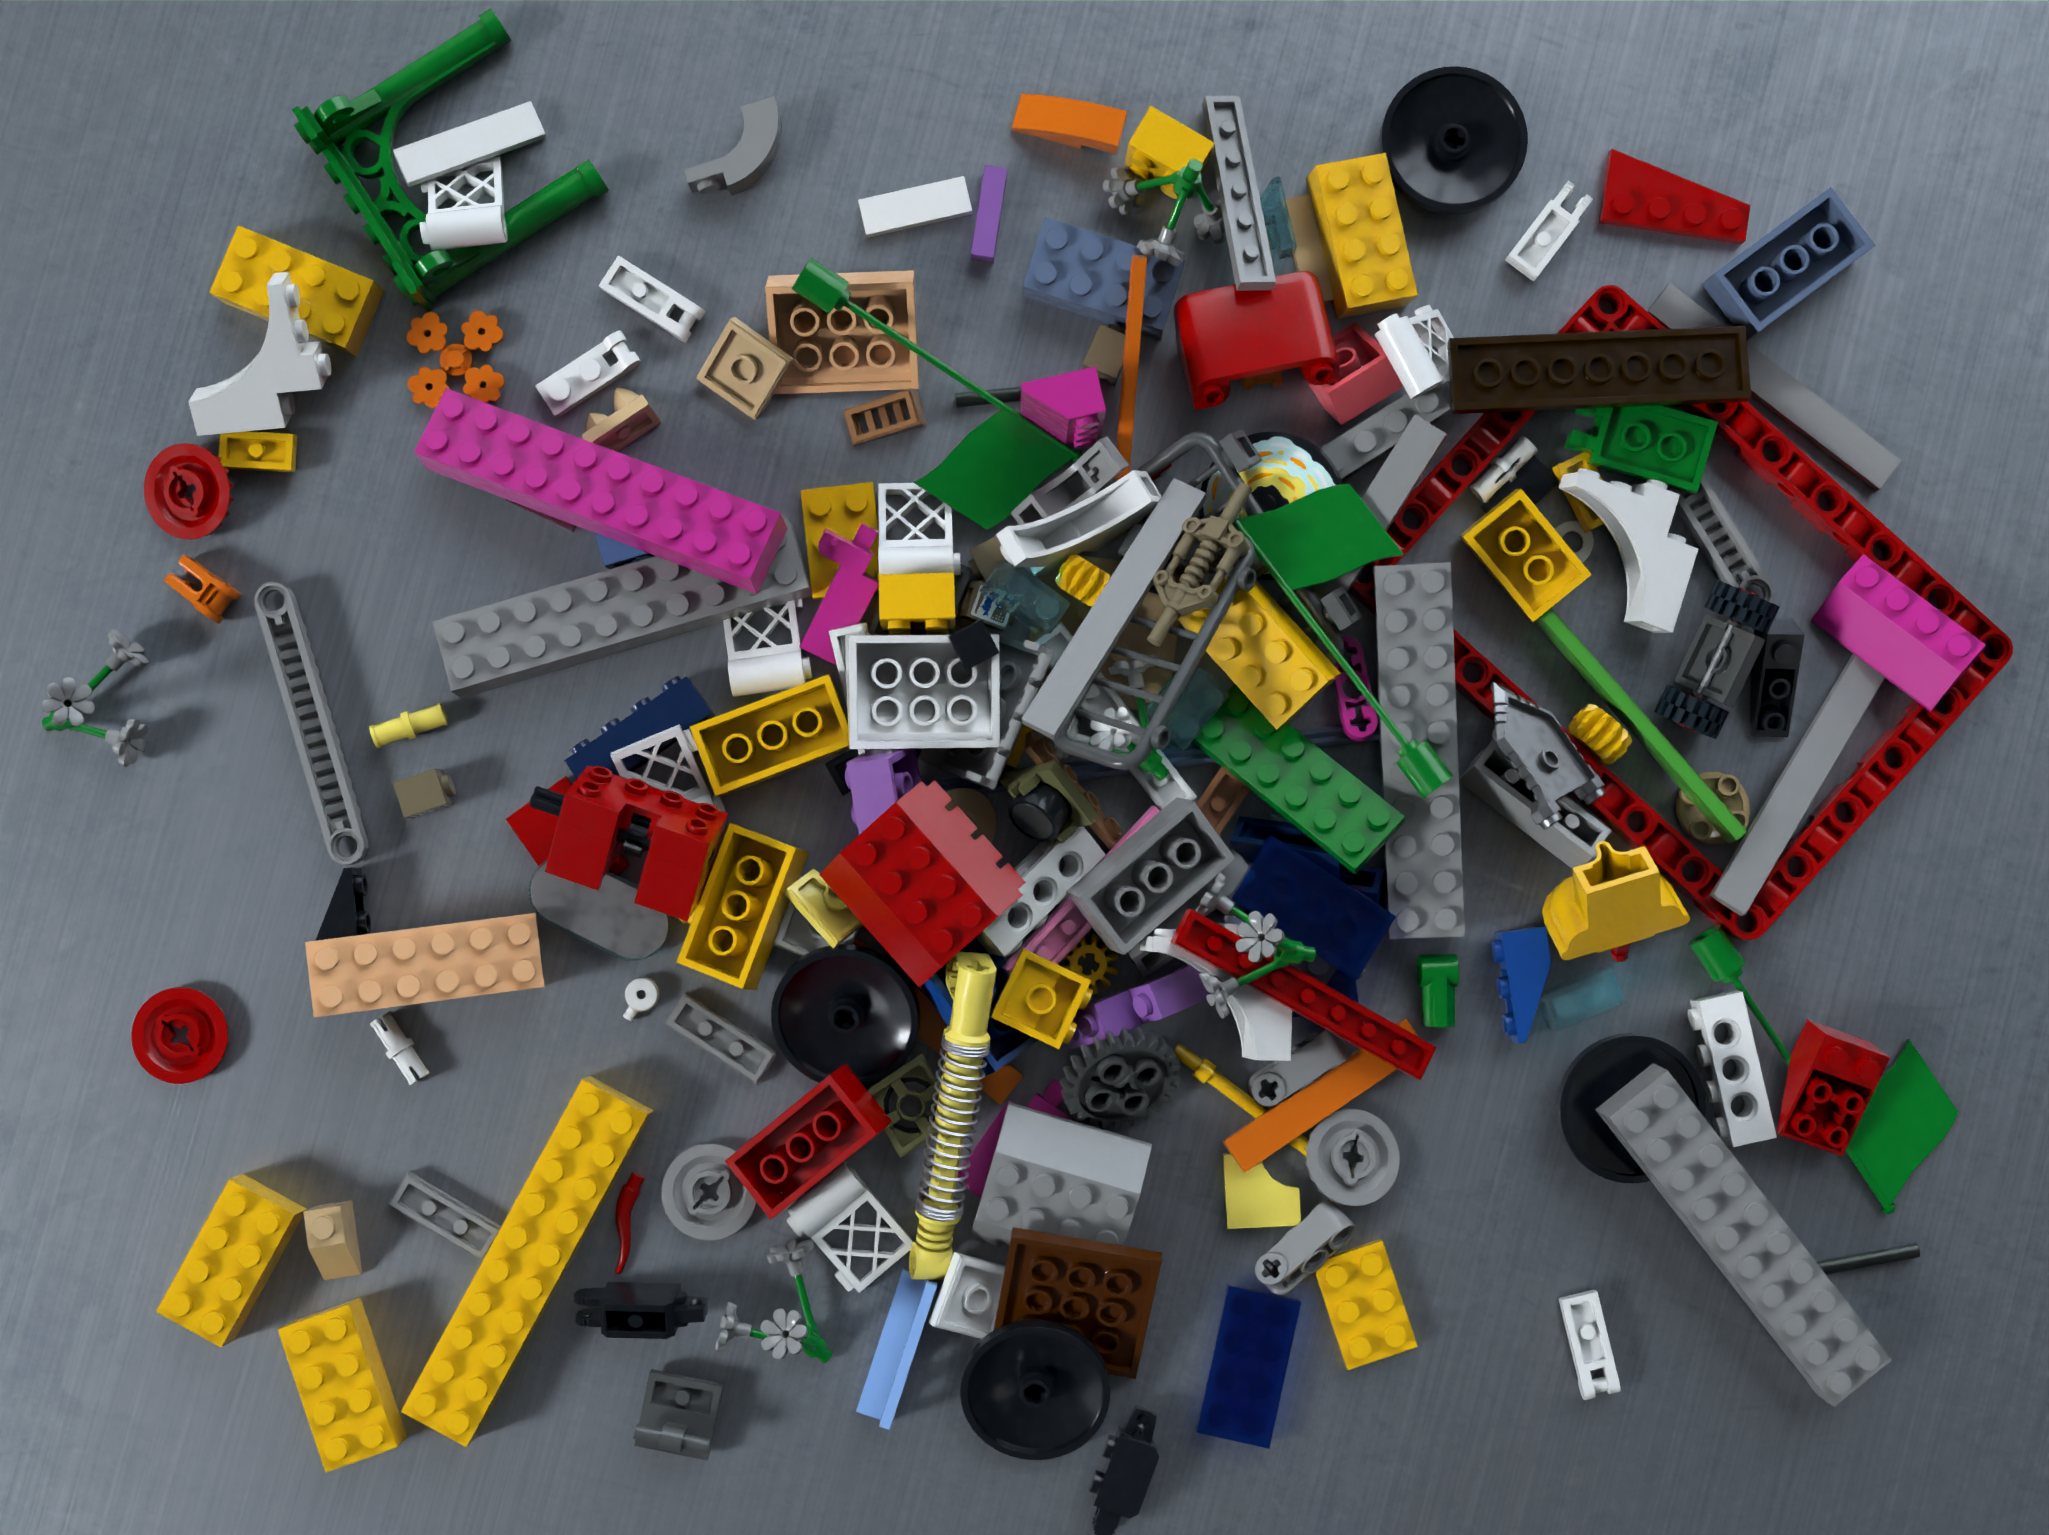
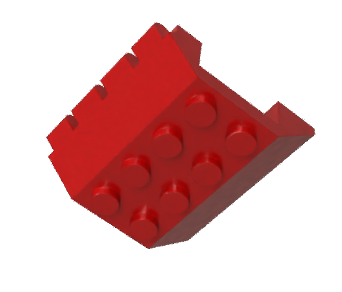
M935 780L928 786L921 781L903 795L847 845L819 874L919 988L1023 896L1018 889L1026 883L1009 863L1001 869L996 865L1003 856L983 834L976 840L970 836L978 828L959 806H956L950 812L945 808L952 799Z

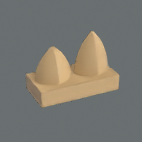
M616 388L613 401L615 413L609 417L604 414L589 413L586 420L585 433L581 436L584 440L618 452L661 423V420L642 394L639 396L631 390Z

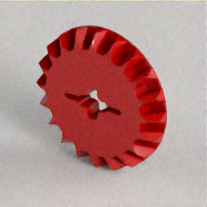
M175 444L162 450L149 465L144 480L145 503L154 522L171 536L192 540L212 535L215 529L223 526V519L230 515L228 507L234 499L230 496V488L233 484L228 480L227 473L229 470L222 466L220 463L221 458L213 455L210 449L198 446L197 444ZM187 485H194L196 487V491L192 493L193 498H186L184 492L188 490Z
M189 987L170 988L153 995L139 1009L132 1025L131 1041L138 1062L150 1075L167 1083L185 1084L204 1078L217 1068L218 1063L225 1056L226 1046L230 1042L228 1039L229 1025L224 1017L225 1012L218 1007L216 1000L208 997L203 991L194 990ZM173 1027L178 1029L187 1027L189 1031L186 1036L190 1044L184 1041L176 1043L174 1039L177 1034Z

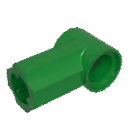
M1419 954L1417 958L1418 986L1421 987L1422 1026L1454 1027L1455 987L1458 986L1459 982L1458 957L1456 954Z

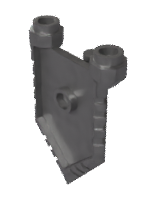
M1495 682L1491 683L1490 689L1493 693V704L1495 705V726L1492 731V737L1503 754L1509 757L1512 767L1518 770L1519 777L1525 780L1526 787L1534 793L1533 797L1536 801L1531 804L1530 817L1536 826L1540 825L1543 830H1546L1560 821L1563 817L1559 813L1561 809L1556 800L1574 791L1580 801L1584 800L1587 805H1590L1606 794L1603 789L1605 784L1591 766L1585 763L1581 753H1578L1574 743L1570 742L1569 736L1563 732L1561 725L1552 712L1535 705L1529 700H1525L1520 695H1516Z

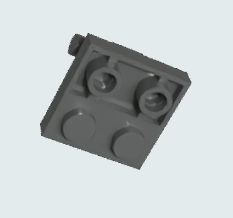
M651 1369L640 1421L636 1425L633 1439H636L634 1446L707 1461L710 1456L724 1384Z

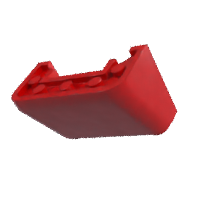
M1299 271L1275 276L1276 284L1273 290L1237 291L1236 284L1189 293L1182 296L1174 305L1177 352L1195 410L1214 407L1223 403L1230 395V381L1302 367L1304 378L1309 384L1324 385L1340 381V366L1320 285L1313 273Z

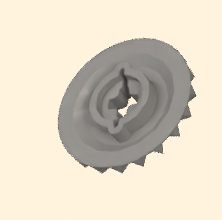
M1359 1109L1335 1111L1317 1123L1314 1130L1309 1134L1310 1138L1305 1148L1307 1152L1305 1165L1308 1167L1310 1179L1316 1184L1318 1191L1325 1194L1330 1201L1338 1202L1344 1206L1367 1205L1383 1197L1394 1184L1400 1164L1399 1148L1389 1127L1372 1113ZM1353 1146L1354 1154L1360 1156V1162L1354 1163L1352 1169H1350L1348 1160L1343 1159V1153L1350 1152Z
M717 1143L700 1144L683 1151L667 1168L661 1187L662 1204L669 1220L685 1235L698 1240H720L739 1231L752 1216L757 1202L725 1162L727 1158L736 1152L731 1147ZM724 1176V1180L718 1185L719 1188L716 1191L719 1198L715 1200L710 1197L707 1201L704 1200L696 1207L695 1204L702 1198L701 1195L704 1193L701 1185L704 1182L707 1185H711Z

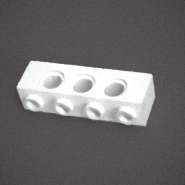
M1084 826L1078 827L1076 832L1064 843H1060L1058 840L1053 845H1050L1048 841L1040 842L1014 868L1026 882L1018 889L1023 896L975 937L989 954L1005 957L1016 952L1023 944L1022 939L1031 930L1042 926L1048 919L1047 914L1057 904H1061L1069 897L1066 891L1090 872L1106 855ZM1063 857L1065 865L1060 873L1058 865ZM1038 882L1040 891L1038 896L1035 898L1033 894V889L1036 883ZM1013 908L1015 916L1012 923L1009 924L1008 913Z
M1730 990L1690 999L1692 1009H1688V1019L1692 1030L1697 1031L1700 1045L1696 1046V1054L1701 1067L1706 1068L1708 1081L1704 1083L1708 1101L1714 1103L1717 1115L1716 1118H1713L1714 1131L1724 1144L1731 1147L1777 1138L1743 992ZM1724 1023L1728 1034L1724 1041L1718 1043L1714 1037V1030L1718 1024ZM1732 1059L1736 1064V1072L1732 1077L1726 1079L1722 1068L1727 1060ZM1741 1095L1745 1103L1744 1109L1739 1114L1734 1115L1731 1110L1732 1100Z

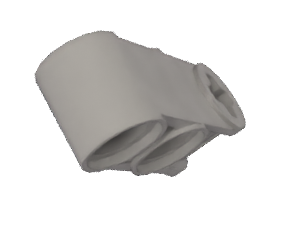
M1321 1027L1306 1037L1304 1041L1291 1047V1061L1273 1060L1255 1072L1249 1078L1248 1092L1259 1104L1274 1106L1294 1092L1300 1091L1313 1083L1323 1073L1339 1066L1350 1058L1352 1054L1342 1038ZM1262 1080H1266L1269 1083L1274 1082L1270 1087L1272 1092L1270 1096H1266L1263 1093L1258 1094L1262 1089L1260 1084Z
M1325 1200L1318 1204L1297 1226L1290 1229L1265 1255L1260 1257L1255 1267L1256 1276L1274 1295H1288L1310 1274L1320 1269L1338 1249L1349 1243L1356 1234L1357 1228L1334 1201ZM1267 1263H1270V1264H1271V1267H1270V1268H1268V1267L1266 1266ZM1279 1271V1276L1275 1278L1273 1275Z

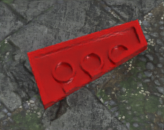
M1611 149L1608 152L1599 223L1743 244L1746 241L1751 205Z

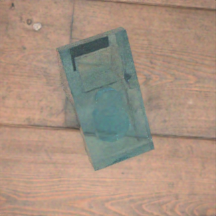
M1280 176L1274 177L1260 197L1265 226L1271 224V227L1267 228L1271 250L1277 249L1278 257L1282 259L1293 256L1297 244Z

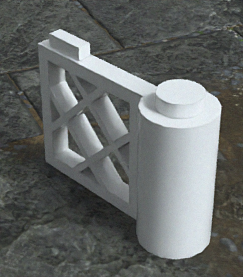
M500 156L492 157L439 176L456 177L447 186L438 182L437 177L421 183L422 193L428 192V214H426V221L420 222V232L423 244H430L432 251L507 242V228L504 216L503 169ZM480 172H494L484 181L475 178ZM466 183L474 187L466 196L456 192ZM484 194L495 199L494 203H476ZM448 198L457 202L451 208L438 209V206Z
M1430 305L1415 310L1416 316L1408 318V316L1399 318L1398 314L1395 313L1377 324L1380 330L1375 334V337L1411 400L1432 389L1450 383L1447 342L1449 338L1454 337L1439 310H1432ZM1432 345L1438 349V353L1432 349Z
M878 483L879 574L954 573V575H961L960 553H953L952 512L957 511L945 503H942L935 511L931 510L922 502L930 493L914 483ZM886 495H902L909 502L896 512L886 503ZM914 507H917L927 516L916 528L903 518ZM944 512H945V520H943V519L940 517ZM886 514L891 517L888 521H886ZM935 522L945 531V539H929L922 532ZM896 523L909 532L902 540H886V532Z
M802 598L787 602L778 614L769 607L764 608V611L771 615L774 620L763 634L747 624L754 615L753 612L745 614L742 619L738 616L733 617V620L738 623L734 630L731 619L723 620L728 655V674L733 697L790 689L806 683V679L813 678L810 657H803L802 648L799 647L801 640L796 609L803 608ZM788 611L790 623L783 618ZM780 622L791 630L793 643L777 646L767 638ZM743 627L759 638L750 650L735 651L734 639ZM763 643H766L768 646H770V647L760 648Z
M680 724L611 752V758L621 777L640 779L649 786L663 791L677 792L684 799L699 804H712L719 811L728 813L722 797H716L709 790L693 755V752L698 749L690 728L683 731ZM674 737L677 738L681 747L676 761L657 754L660 744ZM654 746L652 752L645 750ZM633 754L649 758L642 775L628 771L622 759ZM684 756L689 766L681 763ZM653 761L673 767L667 784L647 778ZM678 770L694 775L698 786L683 791L672 787Z
M846 1161L841 1163L787 1209L790 1217L786 1219L789 1226L798 1236L801 1237L805 1233L814 1240L818 1247L838 1268L834 1276L848 1292L853 1288L858 1293L864 1290L910 1251L911 1244L914 1242L870 1191L859 1174ZM866 1201L877 1211L876 1225L854 1224L855 1210ZM850 1216V1223H841ZM881 1217L889 1226L880 1225ZM833 1229L849 1230L848 1248H831L824 1240V1237ZM853 1230L875 1231L874 1250L852 1249ZM880 1232L896 1233L904 1242L893 1252L878 1251ZM838 1255L847 1256L846 1264ZM851 1256L873 1257L872 1270L859 1280L850 1270ZM877 1258H885L877 1265Z

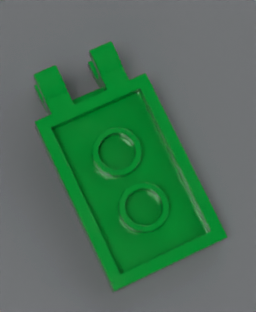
M1661 405L1575 409L1574 414L1595 418L1590 435L1573 429L1567 436L1565 449L1591 453L1588 464L1642 480H1658L1666 483L1670 488L1691 494L1698 492L1717 428V421Z

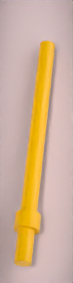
M1179 1042L1173 1048L1177 1059L1193 1071L1192 1075L1203 1084L1207 1081L1254 1118L1268 1110L1215 1070L1217 1066L1207 1058H1199ZM1300 1135L1289 1142L1290 1145L1307 1157L1305 1150L1309 1141L1307 1138Z

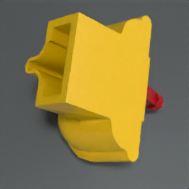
M1600 841L1595 845L1596 859L1594 861L1572 868L1573 875L1564 879L1547 895L1542 908L1546 929L1563 960H1571L1590 953H1599L1611 949L1612 959L1616 960V962H1624L1628 959L1631 943L1683 926L1690 921V917L1675 890L1659 872L1645 846L1626 852H1619L1614 850L1609 842Z

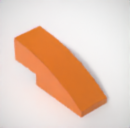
M1021 93L1012 130L1079 149L1084 145L1117 155L1127 118V111L1082 100Z

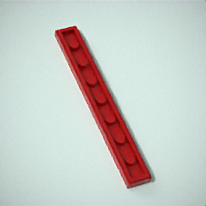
M1192 909L1186 910L1170 942L1235 979L1274 961V956L1271 958L1264 956L1261 962H1251L1248 959L1249 952H1239L1236 949V942L1243 939L1242 937ZM1290 964L1246 984L1416 1080L1422 1079L1437 1048Z

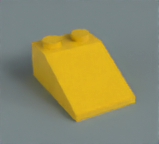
M1515 489L1459 535L1481 564L1532 622L1537 620L1592 575L1522 489Z

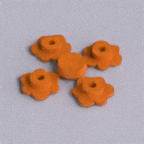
M480 310L473 311L470 314L469 322H464L461 326V330L465 334V346L462 344H451L446 347L447 341L444 336L448 333V326L445 323H440L439 316L434 312L425 313L422 319L415 317L411 320L412 329L407 332V342L412 346H418V350L422 354H428L431 349L433 351H442L440 355L442 369L437 368L431 371L428 367H422L419 369L418 375H413L409 378L407 386L414 393L412 398L415 403H425L429 408H436L445 389H450L446 385L447 374L452 376H462L465 374L467 383L463 386V392L467 396H471V398L488 403L489 400L496 402L500 399L501 394L499 390L505 385L504 377L500 373L494 372L490 365H483L480 369L472 367L473 361L470 350H477L479 348L484 352H489L493 348V344L502 341L504 333L497 326L499 320L495 315L486 316ZM482 330H485V333L483 335H480V332ZM431 332V335L427 337V333ZM486 383V387L482 388V384ZM432 385V389L428 390V387Z

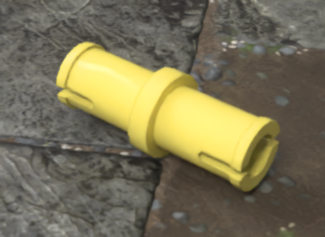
M440 702L437 705L410 713L408 710L401 712L400 717L371 725L369 730L376 748H380L383 745L407 737L409 740L416 739L419 733L448 725V719Z

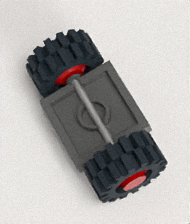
M1716 580L1704 607L1731 620L1727 619L1726 622H1723L1705 614L1674 679L1675 682L1692 689V694L1695 696L1666 685L1654 711L1667 719L1673 720L1674 723L1682 727L1697 731L1714 739H1717L1729 712L1703 699L1707 700L1709 697L1733 708L1765 642V639L1742 630V625L1738 623L1767 634L1780 608L1760 598L1759 595L1740 587L1736 588L1719 580Z

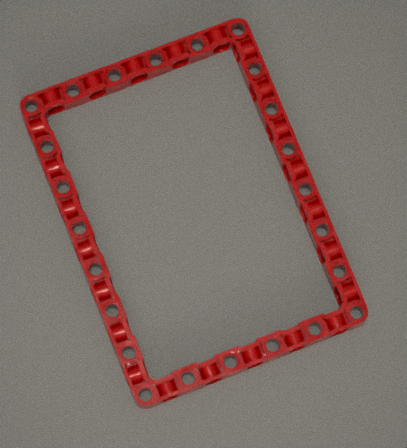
M1606 285L1599 288L1557 334L1666 328L1624 290L1615 285ZM1599 300L1610 302L1613 307V314L1603 313L1598 305ZM1748 402L1720 403V413L1712 411L1708 403L1683 404L1682 408L1689 414L1717 421L1715 435L1720 436L1737 452L1735 456L1766 484L1772 483L1792 501L1790 505L1821 533L1826 532L1846 550L1844 554L1854 563L1864 554L1926 601L1930 592L1935 594L1938 598V610L1981 642L1985 643L1986 641L1993 649L1991 659H1988L1982 651L1979 658L1942 698L1945 704L1942 713L1937 712L1935 707L1930 712L1913 699L1905 708L1907 713L1899 722L1877 739L1857 762L1859 766L1843 784L1836 785L1808 816L1810 821L1794 838H1790L1749 907L1747 913L1750 916L1751 924L1745 931H1742L1738 926V914L1709 896L1723 872L1561 726L1563 732L1569 736L1570 742L1576 746L1578 753H1581L1585 763L1591 766L1605 784L1603 789L1606 794L1590 805H1587L1584 800L1580 802L1632 849L1645 846L1659 872L1669 883L1716 925L1720 924L1728 936L1735 939L1753 940L1759 938L1768 930L2007 664L2013 654V645L2010 638ZM1516 411V421L1514 422L1506 421L1501 416V412L1484 413L1412 491L1387 530L1389 536L1404 555L1377 560L1365 565L1370 572L1369 583L1362 584L1355 581L1349 590L1369 611L1375 615L1373 566L1396 565L1536 411ZM1764 445L1774 450V462L1766 460L1763 456ZM1461 459L1468 467L1467 475L1461 476L1456 474L1452 470V460ZM1819 494L1824 495L1829 500L1830 506L1828 511H1824L1819 507L1817 502ZM1410 512L1418 517V529L1412 530L1405 527L1402 521L1404 513ZM1874 543L1883 548L1884 558L1882 561L1873 555L1872 548ZM1453 629L1455 686L1477 709L1495 724V705L1493 704V693L1490 689L1492 682L1537 705ZM1465 664H1472L1478 669L1479 676L1475 683H1470L1463 677L1462 670ZM1888 749L1892 750L1896 755V764L1892 768L1885 761V754ZM1572 791L1571 794L1579 800L1574 791ZM1840 803L1844 804L1848 810V817L1844 822H1841L1836 816V808ZM1632 812H1636L1642 820L1641 827L1636 832L1632 831L1627 824L1628 816ZM1792 857L1799 862L1800 866L1797 875L1794 877L1787 871V862ZM1688 861L1693 863L1696 868V876L1690 882L1684 878L1682 873L1683 866Z

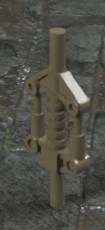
M1239 483L1220 517L1212 515L1210 518L1205 519L1190 517L1184 521L1182 529L1185 533L1172 553L1174 557L1166 570H1159L1153 577L1154 585L1165 609L1147 638L1151 644L1158 647L1161 646L1178 615L1183 616L1214 606L1219 598L1216 589L1223 577L1230 573L1238 557L1245 556L1250 551V543L1244 534L1237 531L1232 525L1252 492V488L1249 485ZM1201 542L1200 548L1194 553L1195 557L1191 558L1190 565H1187L1184 570L1185 574L1181 575L1180 583H1176L1172 575L1180 561L1185 560L1194 543ZM1220 549L1226 550L1216 567L1218 571L1211 583L1199 587V582H1202L1205 577L1204 573L1208 572L1209 565H1212L1215 560L1214 556L1218 555Z

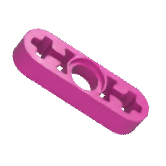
M1342 636L1347 652H1354L1349 662L1353 670L1359 669V671L1354 672L1372 694L1360 643L1353 637ZM1337 663L1335 667L1343 674L1333 681L1343 731L1350 740L1365 742L1375 733L1378 725L1377 714L1363 695L1357 698H1350L1344 694L1342 685L1351 679L1346 672L1344 673L1340 664ZM1366 703L1367 706H1361L1360 715L1362 721H1369V724L1366 725L1364 732H1360L1358 726H1351L1356 718L1354 707Z

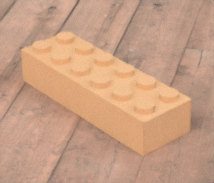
M536 913L305 942L314 1018L544 987Z

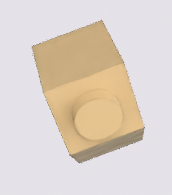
M352 1200L317 1205L303 1211L308 1249L323 1280L361 1275L362 1267Z

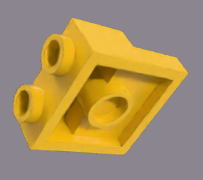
M1022 948L990 1017L1060 1049L1062 1043L1068 1045L1074 1035L1077 1024L1072 1021L1078 1008L1084 1010L1090 1001L1093 990L1088 987L1091 980Z

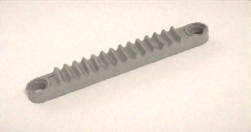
M1703 474L1696 494L1668 487L1667 490L1680 494L1676 506L1677 515L1685 522V528L1691 532L1692 539L1699 545L1701 554L1708 559V565L1714 569L1716 578L1721 582L1742 589H1746L1749 584H1755L1763 592L1762 599L1772 603L1774 599L1772 583L1705 475Z
M267 582L256 591L254 597L255 608L326 848L330 857L336 863L343 865L357 864L367 855L369 849L368 840L360 816L361 810L356 802L357 796L352 789L353 783L348 776L349 769L344 762V753L339 745L340 739L336 735V726L331 718L332 712L327 705L328 699L323 691L324 685L319 678V669L315 664V655L310 648L311 641L306 634L307 628L302 621L293 591L286 585L277 582ZM273 591H280L284 596V605L277 611L269 610L266 605V598ZM345 836H352L357 842V851L350 857L343 856L339 851V842Z

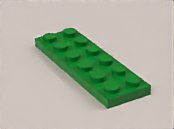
M1236 684L1187 731V738L1354 874L1405 823V816L1290 724L1287 723L1276 730Z

